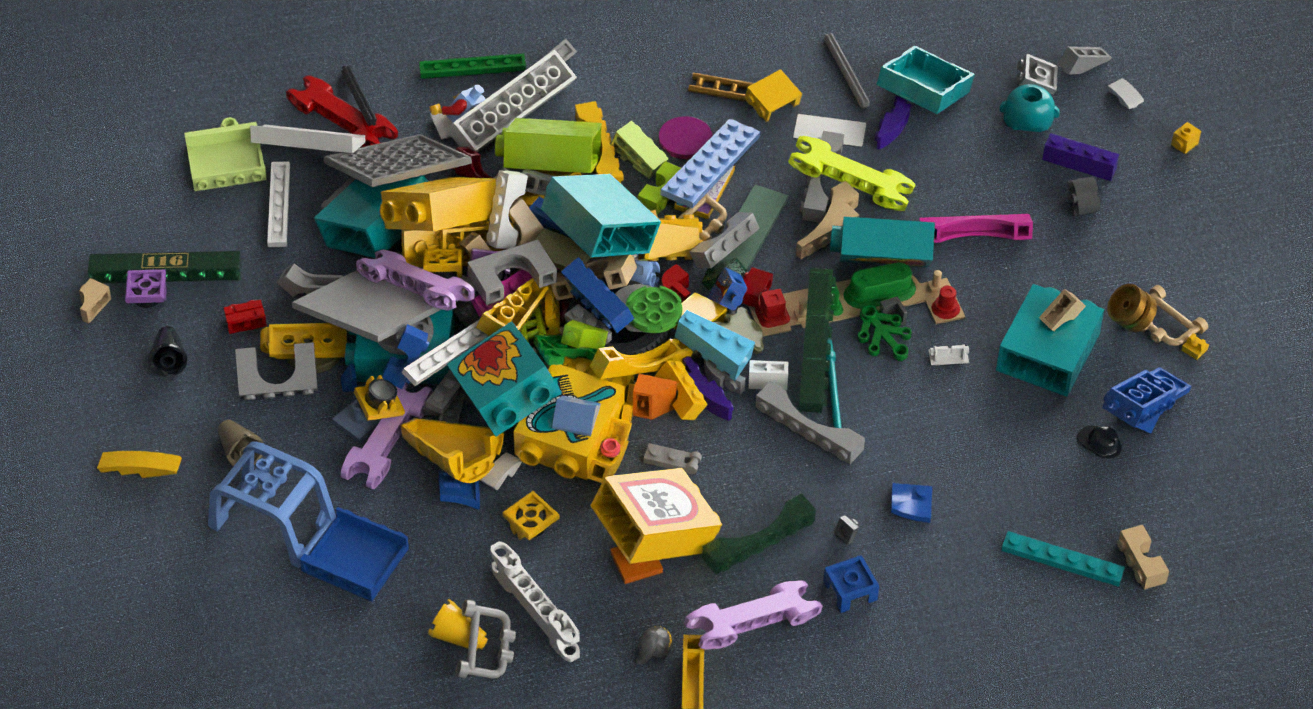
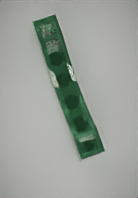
M801 493L786 501L778 518L762 531L738 538L719 537L704 545L702 559L715 574L722 571L725 572L731 566L744 562L755 553L758 554L768 546L777 544L781 539L792 536L798 530L812 525L815 522L816 509Z

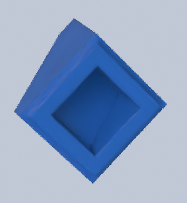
M350 364L341 376L343 392L354 391L355 387H357L356 372L353 364Z

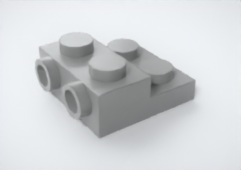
M1026 54L1023 59L1019 60L1017 69L1020 71L1016 76L1019 86L1025 84L1038 85L1052 95L1057 91V65Z

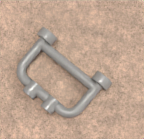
M465 599L462 605V615L471 617L467 661H458L456 677L466 678L467 675H474L485 678H498L505 673L507 663H512L514 652L509 650V642H514L516 632L510 630L511 622L504 611L477 606L475 601ZM480 615L497 617L502 621V630L500 632L501 646L498 652L499 666L496 670L475 667Z

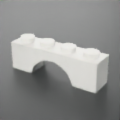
M499 170L486 244L499 249L516 247L518 231L509 222V209L516 198L525 194L527 175L520 172Z

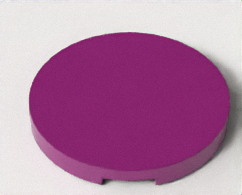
M688 116L676 117L667 121L659 131V144L672 157L691 159L712 137V131L704 121L698 118Z

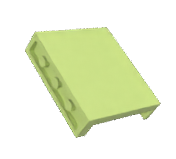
M256 122L184 133L194 191L267 180L260 143H251L250 125L257 126Z

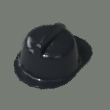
M1090 425L1080 429L1078 432L1079 442L1102 458H1115L1121 452L1122 445L1118 439L1117 432L1111 427Z

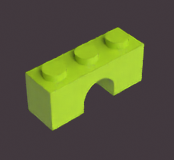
M665 161L656 172V185L658 187L646 184L638 194V200L650 211L656 210L658 215L661 210L665 209L667 202L670 200L660 195L661 189L681 168Z

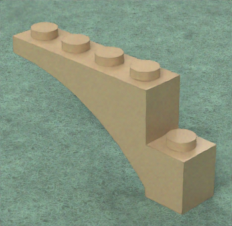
M846 181L831 188V205L824 219L809 235L797 242L796 255L800 259L827 246L831 241L832 225L842 226L844 216L859 217V214L854 210L858 206L859 193Z

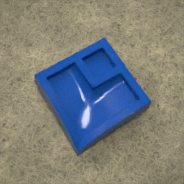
M438 471L440 501L455 502L480 509L479 481L464 483L453 478L445 471Z
M893 483L891 513L910 520L930 523L932 486Z

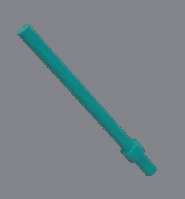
M826 340L824 359L828 369L834 428H842L835 371L836 353L833 351L832 340Z

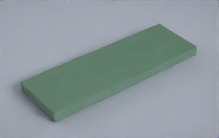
M754 185L739 212L753 213L760 229L717 264L746 273L787 203L788 195Z

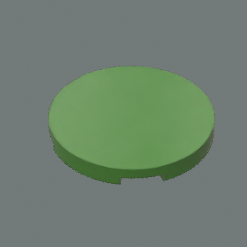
M660 286V288L641 287L632 292L626 300V306L635 318L630 324L634 328L646 333H662L672 329L678 324L683 314L680 297L671 289Z

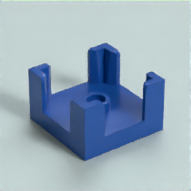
M862 555L825 567L823 583L827 589L830 588L831 584L837 594L836 605L840 613L850 610L851 600L868 595L869 603L878 600L879 584Z

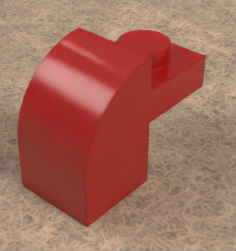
M675 264L663 274L662 286L674 291L680 297L681 302H684L690 297V292L686 289L689 287V274Z

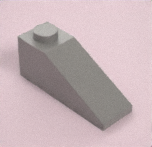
M1067 47L1058 64L1066 74H1081L1109 61L1112 57L1101 47Z

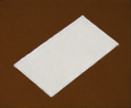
M798 114L793 138L808 136L818 139V137H822L823 131L844 134L845 145L862 147L866 123Z

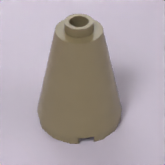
M232 420L223 421L217 430L227 460L233 467L241 458L244 449L250 442L257 441L263 443V440L258 435ZM254 454V465L257 460L262 458V455Z

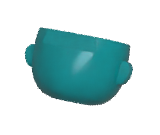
M1025 84L1015 88L1007 96V100L1003 101L999 107V111L1003 113L1006 125L1014 130L1042 132L1048 130L1053 123V119L1058 118L1060 115L1059 108L1055 106L1051 94L1043 87L1034 84Z

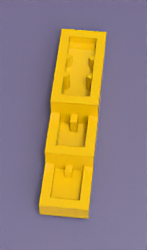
M146 451L103 452L97 468L101 473L119 471L121 475L139 473L142 478L177 474L182 458L178 455Z

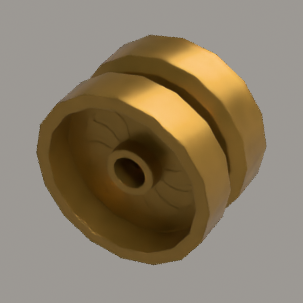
M1125 284L1116 289L1111 295L1107 306L1109 317L1131 332H1139L1148 327L1157 311L1155 299L1134 284Z

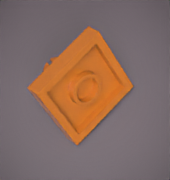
M618 547L611 548V555L624 584L663 573L660 560L629 564Z

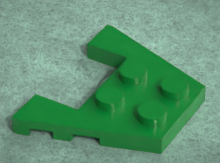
M562 335L534 336L533 343L548 365H563L565 357L577 359L578 356H586L593 360L597 349L583 347L578 349L561 343Z

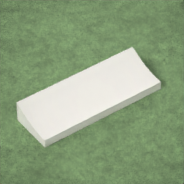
M250 125L251 143L354 153L366 142L365 135L273 125Z

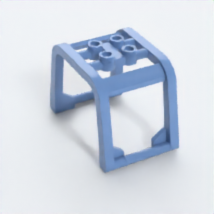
M257 441L250 442L246 446L243 455L222 482L217 484L210 492L208 526L218 532L228 519V511L235 502L250 507L277 521L287 546L291 565L298 568L301 567L300 559L303 554H311L336 519L324 478L316 468L300 459ZM257 453L265 456V459L257 460L256 469L254 470V454ZM273 461L283 464V466L274 468L273 476H271L269 467ZM242 468L241 482L237 488L228 486ZM291 468L305 474L279 509L266 503L268 498L276 495L278 487L286 482L287 473ZM259 483H261L262 493L258 499L248 495L250 491L256 490ZM314 486L321 510L316 520L317 532L304 547L303 544H298L289 517ZM221 496H224L228 499L221 507Z

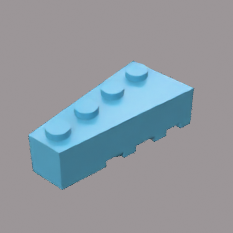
M688 310L685 311L678 321L675 338L693 351L697 350L700 352L702 358L706 361L711 360L717 365V369L721 372L726 371L734 381L751 359L755 345L754 341Z

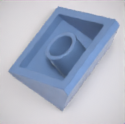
M562 395L556 401L552 429L591 436L601 403Z

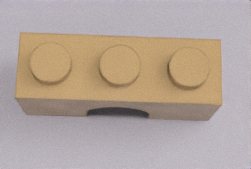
M1139 525L1122 530L1117 541L1118 548L1125 554L1127 564L1135 572L1137 582L1141 583L1143 589L1165 584L1169 570L1161 556L1150 558L1143 555V553L1149 552L1151 538L1144 526Z

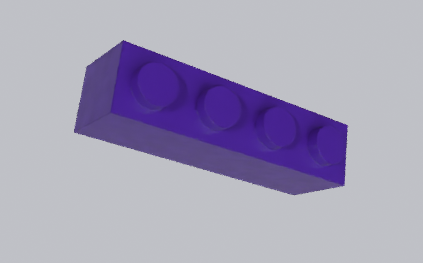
M1050 133L1044 146L1042 160L1111 181L1117 169L1119 154Z

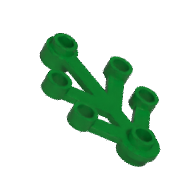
M872 305L864 306L860 311L863 325L858 333V341L860 343H867L869 341L868 331L872 324L875 332L872 343L868 347L869 355H879V343L882 336L893 350V357L897 361H904L908 357V347L904 344H898L890 334L900 335L903 340H909L912 336V330L908 327H899L901 325L900 315L879 313ZM880 321L890 322V325H884Z

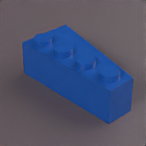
M579 257L561 271L572 289L570 290L572 296L576 300L581 299V304L587 310L590 308L591 313L596 319L599 320L601 318L602 323L608 330L612 328L618 333L635 319L629 308L609 290L602 280H598L589 267L586 269Z

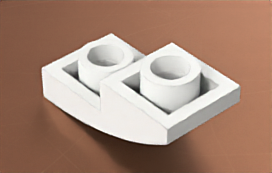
M1123 78L1108 85L1109 92L1117 96L1120 104L1128 109L1135 108L1144 102L1138 91Z
M442 113L437 115L431 114L441 139L451 138L452 136L448 133L447 129L453 122Z
M505 453L494 462L493 468L480 481L498 491L507 476L513 477L522 461L509 453Z

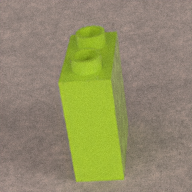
M515 118L508 128L502 129L501 135L496 136L495 155L496 157H504L503 168L591 173L601 158L602 123Z

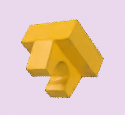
M1192 333L1182 345L1181 351L1198 360L1208 350L1209 344Z

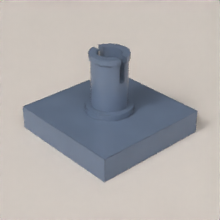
M356 399L332 418V424L361 444L371 436L381 419L367 420Z

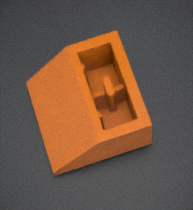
M639 374L633 390V416L652 420L674 410L672 404L676 401L677 381Z

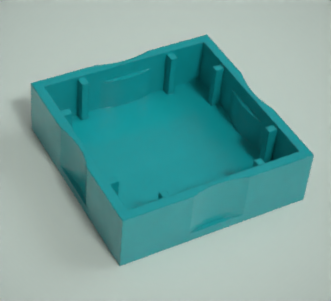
M913 46L900 57L892 59L881 66L876 85L938 114L970 92L975 74L917 46Z

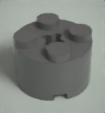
M1093 176L1067 181V187L1070 191L1067 197L1069 204H1073L1072 213L1074 217L1100 211V197H1097L1098 187Z

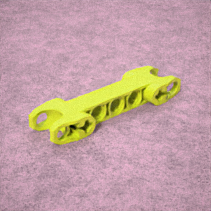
M799 136L796 146L805 154L799 152L791 153L788 163L792 167L810 177L815 178L823 174L840 182L846 181L851 187L873 195V201L877 205L897 211H905L909 201L899 193L912 194L915 183L897 171L886 169L882 173L831 151V146L827 142L820 139ZM801 142H806L809 146L803 145ZM794 158L802 161V163L796 162ZM901 184H907L910 188H906ZM895 201H899L903 205H898L895 203Z

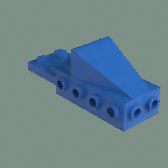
M1161 367L1151 372L1144 370L1112 387L1104 396L1103 400L1105 402L1102 408L1134 428L1137 427L1152 433L1159 416L1167 409L1170 410L1175 400L1189 393L1192 386Z

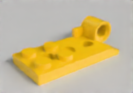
M331 323L269 324V327H265L260 331V349L262 352L269 354V357L295 359L294 344L305 343V339H312L315 348V358L345 357L347 330ZM326 338L332 339L331 342H324L323 340ZM287 339L293 340L292 343H285L284 341Z

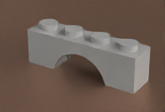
M748 212L736 213L726 222L728 225L726 231L713 239L699 243L693 248L690 254L696 267H714L760 228L754 214Z

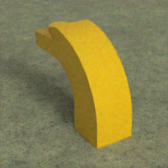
M615 417L611 419L606 439H615L620 445V452L617 456L609 458L600 451L598 456L591 460L587 474L588 479L602 483L605 477L615 475L629 441L627 439L632 423Z

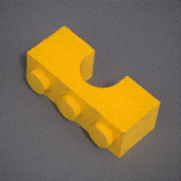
M667 360L656 373L655 377L677 381L678 397L672 405L682 420H695L708 404L703 398V394L694 384V380L689 376L684 364L681 361Z

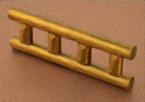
M693 73L692 80H697L696 85H689L688 92L747 102L746 94L737 93L738 88L747 89V87L754 83ZM703 82L714 83L713 88L702 87ZM720 86H731L730 92L719 90Z

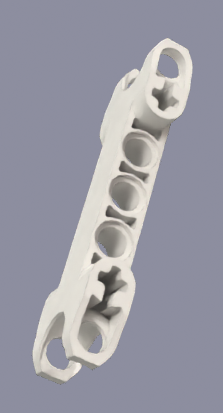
M500 541L492 545L491 556L495 561L492 562V572L501 586L507 592L513 593L549 637L551 647L564 660L573 662L580 657V649L576 642H579V631L564 611L558 610L521 566V560L514 550L506 543ZM502 548L506 550V554L502 557L495 553L497 549ZM571 646L576 652L573 655H567L564 649Z

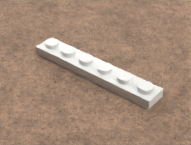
M271 162L268 247H287L290 162Z
M478 320L406 366L402 374L416 386L447 366V363L487 338L488 335L476 328Z

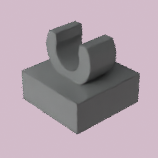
M842 516L839 518L834 533L847 545L851 544L855 539L860 523L856 519L850 520L847 516Z

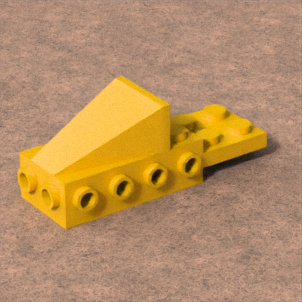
M685 214L683 218H676V215H664L665 218L659 219L661 223L650 253L638 254V260L644 258L648 261H658V257H666V260H677V257L693 260L690 251L703 242V240H699V233H702L703 230L702 222H699V218L694 217V214ZM590 257V259L601 258V257Z
M487 219L438 231L402 230V256L405 258L406 263L416 267H423L425 249L461 248L462 266H468L470 258L459 242L474 231L486 243L490 221ZM487 244V246L491 249V251H502V250H504V249L494 248V247H492V246H490V245Z

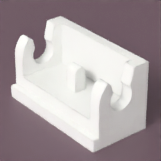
M750 360L749 389H763L771 381L787 390L788 362Z

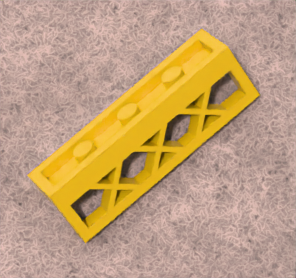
M550 284L547 285L549 289L544 297L545 300L541 302V308L545 320V328H549L546 331L547 335H556L560 333V300L556 301Z

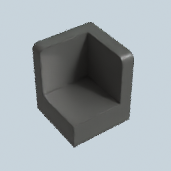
M898 296L880 302L879 313L898 314L901 316L900 326L906 325L907 311ZM884 321L886 325H890V322Z

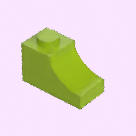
M571 320L564 326L561 343L578 349L584 347L598 350V348H605L608 331Z

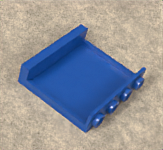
M337 507L336 519L311 554H303L301 557V571L369 601H373L409 549L408 536H405L402 532L393 531L385 525L374 523L366 517L355 515L349 510Z

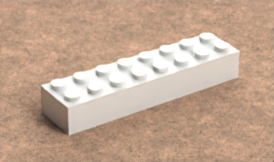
M554 50L453 122L447 131L459 147L467 146L478 152L494 141L497 135H501L502 129L508 128L515 118H525L569 86L577 77L557 51Z

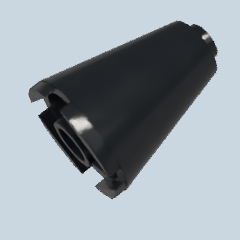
M170 326L162 327L158 331L148 356L151 370L161 376H168V374L178 375L187 365V354L178 333Z

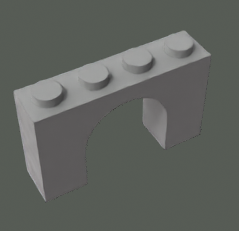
M539 240L468 262V276L486 305L504 300V286L497 275L505 269L520 268L526 270L531 274L539 288L557 283V269Z
M314 343L294 344L295 371L289 380L281 384H271L260 377L255 347L235 349L240 398L244 397V400L256 399L255 396H263V398L268 399L275 398V394H283V397L295 396L294 393L302 392V395L314 394V391H318Z

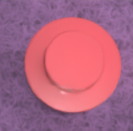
M608 438L602 442L600 450L604 456L612 458L619 454L620 445L615 439Z

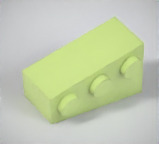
M630 121L616 131L611 145L621 155L620 158L623 161L629 160L633 163V168L647 178L655 175L665 161L667 162L666 154L633 121Z

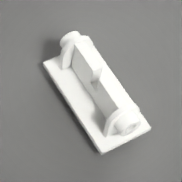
M965 344L951 346V348H948V346H934L928 350L931 365L969 363V346H965Z

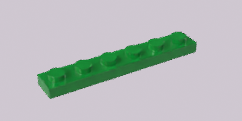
M524 53L419 61L421 79L526 71Z

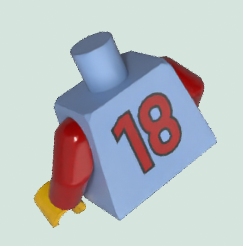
M475 85L454 96V101L450 106H443L442 109L440 104L430 106L431 114L437 115L442 113L452 122H455L485 100L482 95L484 90L481 86Z

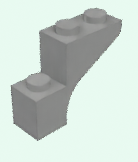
M294 263L283 271L276 283L294 297L298 293L303 294L305 292L309 294L344 276L310 274Z

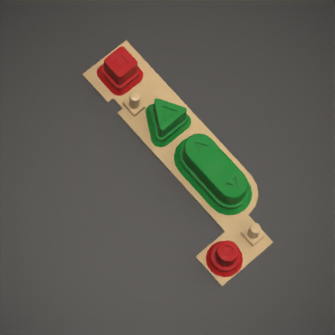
M901 262L859 270L852 275L850 280L835 283L833 277L829 275L812 288L784 294L781 289L765 291L761 293V302L758 304V308L748 306L754 321L758 323L763 331V337L791 331L790 326L801 324L802 328L858 317L860 316L861 309L866 305L874 306L879 312L881 301L897 296L903 306L926 302L935 324L965 318L956 298V290L950 285L947 278L941 279L942 272L940 270L934 271L932 281L919 283L912 275L910 267Z

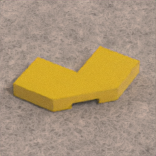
M636 382L629 383L627 401L623 404L621 420L627 422L632 420L633 390Z

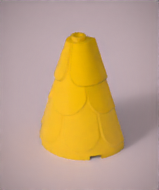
M417 418L401 425L403 439L416 451L437 464L450 476L464 483H473L485 477L495 465L493 461L496 455H500L503 445L504 432L495 437L489 427Z

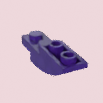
M896 96L894 101L895 108H892L890 113L886 112L884 119H880V131H876L874 141H877L876 149L884 148L903 131L909 120L911 104H907L906 99Z
M690 356L683 358L686 371L694 380V384L703 394V398L708 404L705 409L727 421L732 420L733 404L730 400L726 399L722 387H718L714 380L708 382L706 376L701 374L698 364L693 362Z

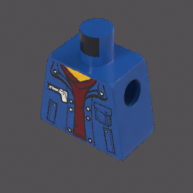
M724 267L707 298L734 311L737 306L741 305L743 296L747 291V286L739 273Z

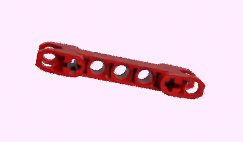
M307 75L303 78V85L306 90L299 91L292 88L286 91L287 99L300 112L308 115L315 111L352 134L365 135L366 142L361 148L379 144L378 138L381 137L396 139L398 137L397 128L381 114H374L377 119L376 125L368 126L360 110L334 96L332 87L319 78Z

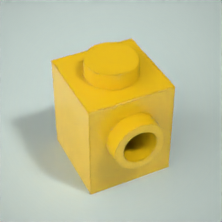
M1186 122L1173 133L1171 145L1186 154L1199 144L1201 131Z

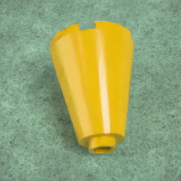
M448 599L447 604L444 603L432 622L436 626L433 630L429 629L428 635L468 649L471 618L463 616L462 609ZM480 626L477 650H482L488 641L486 638L487 633Z

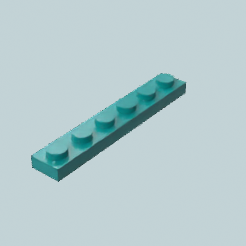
M1010 531L1007 532L1001 550L1118 587L1125 566Z

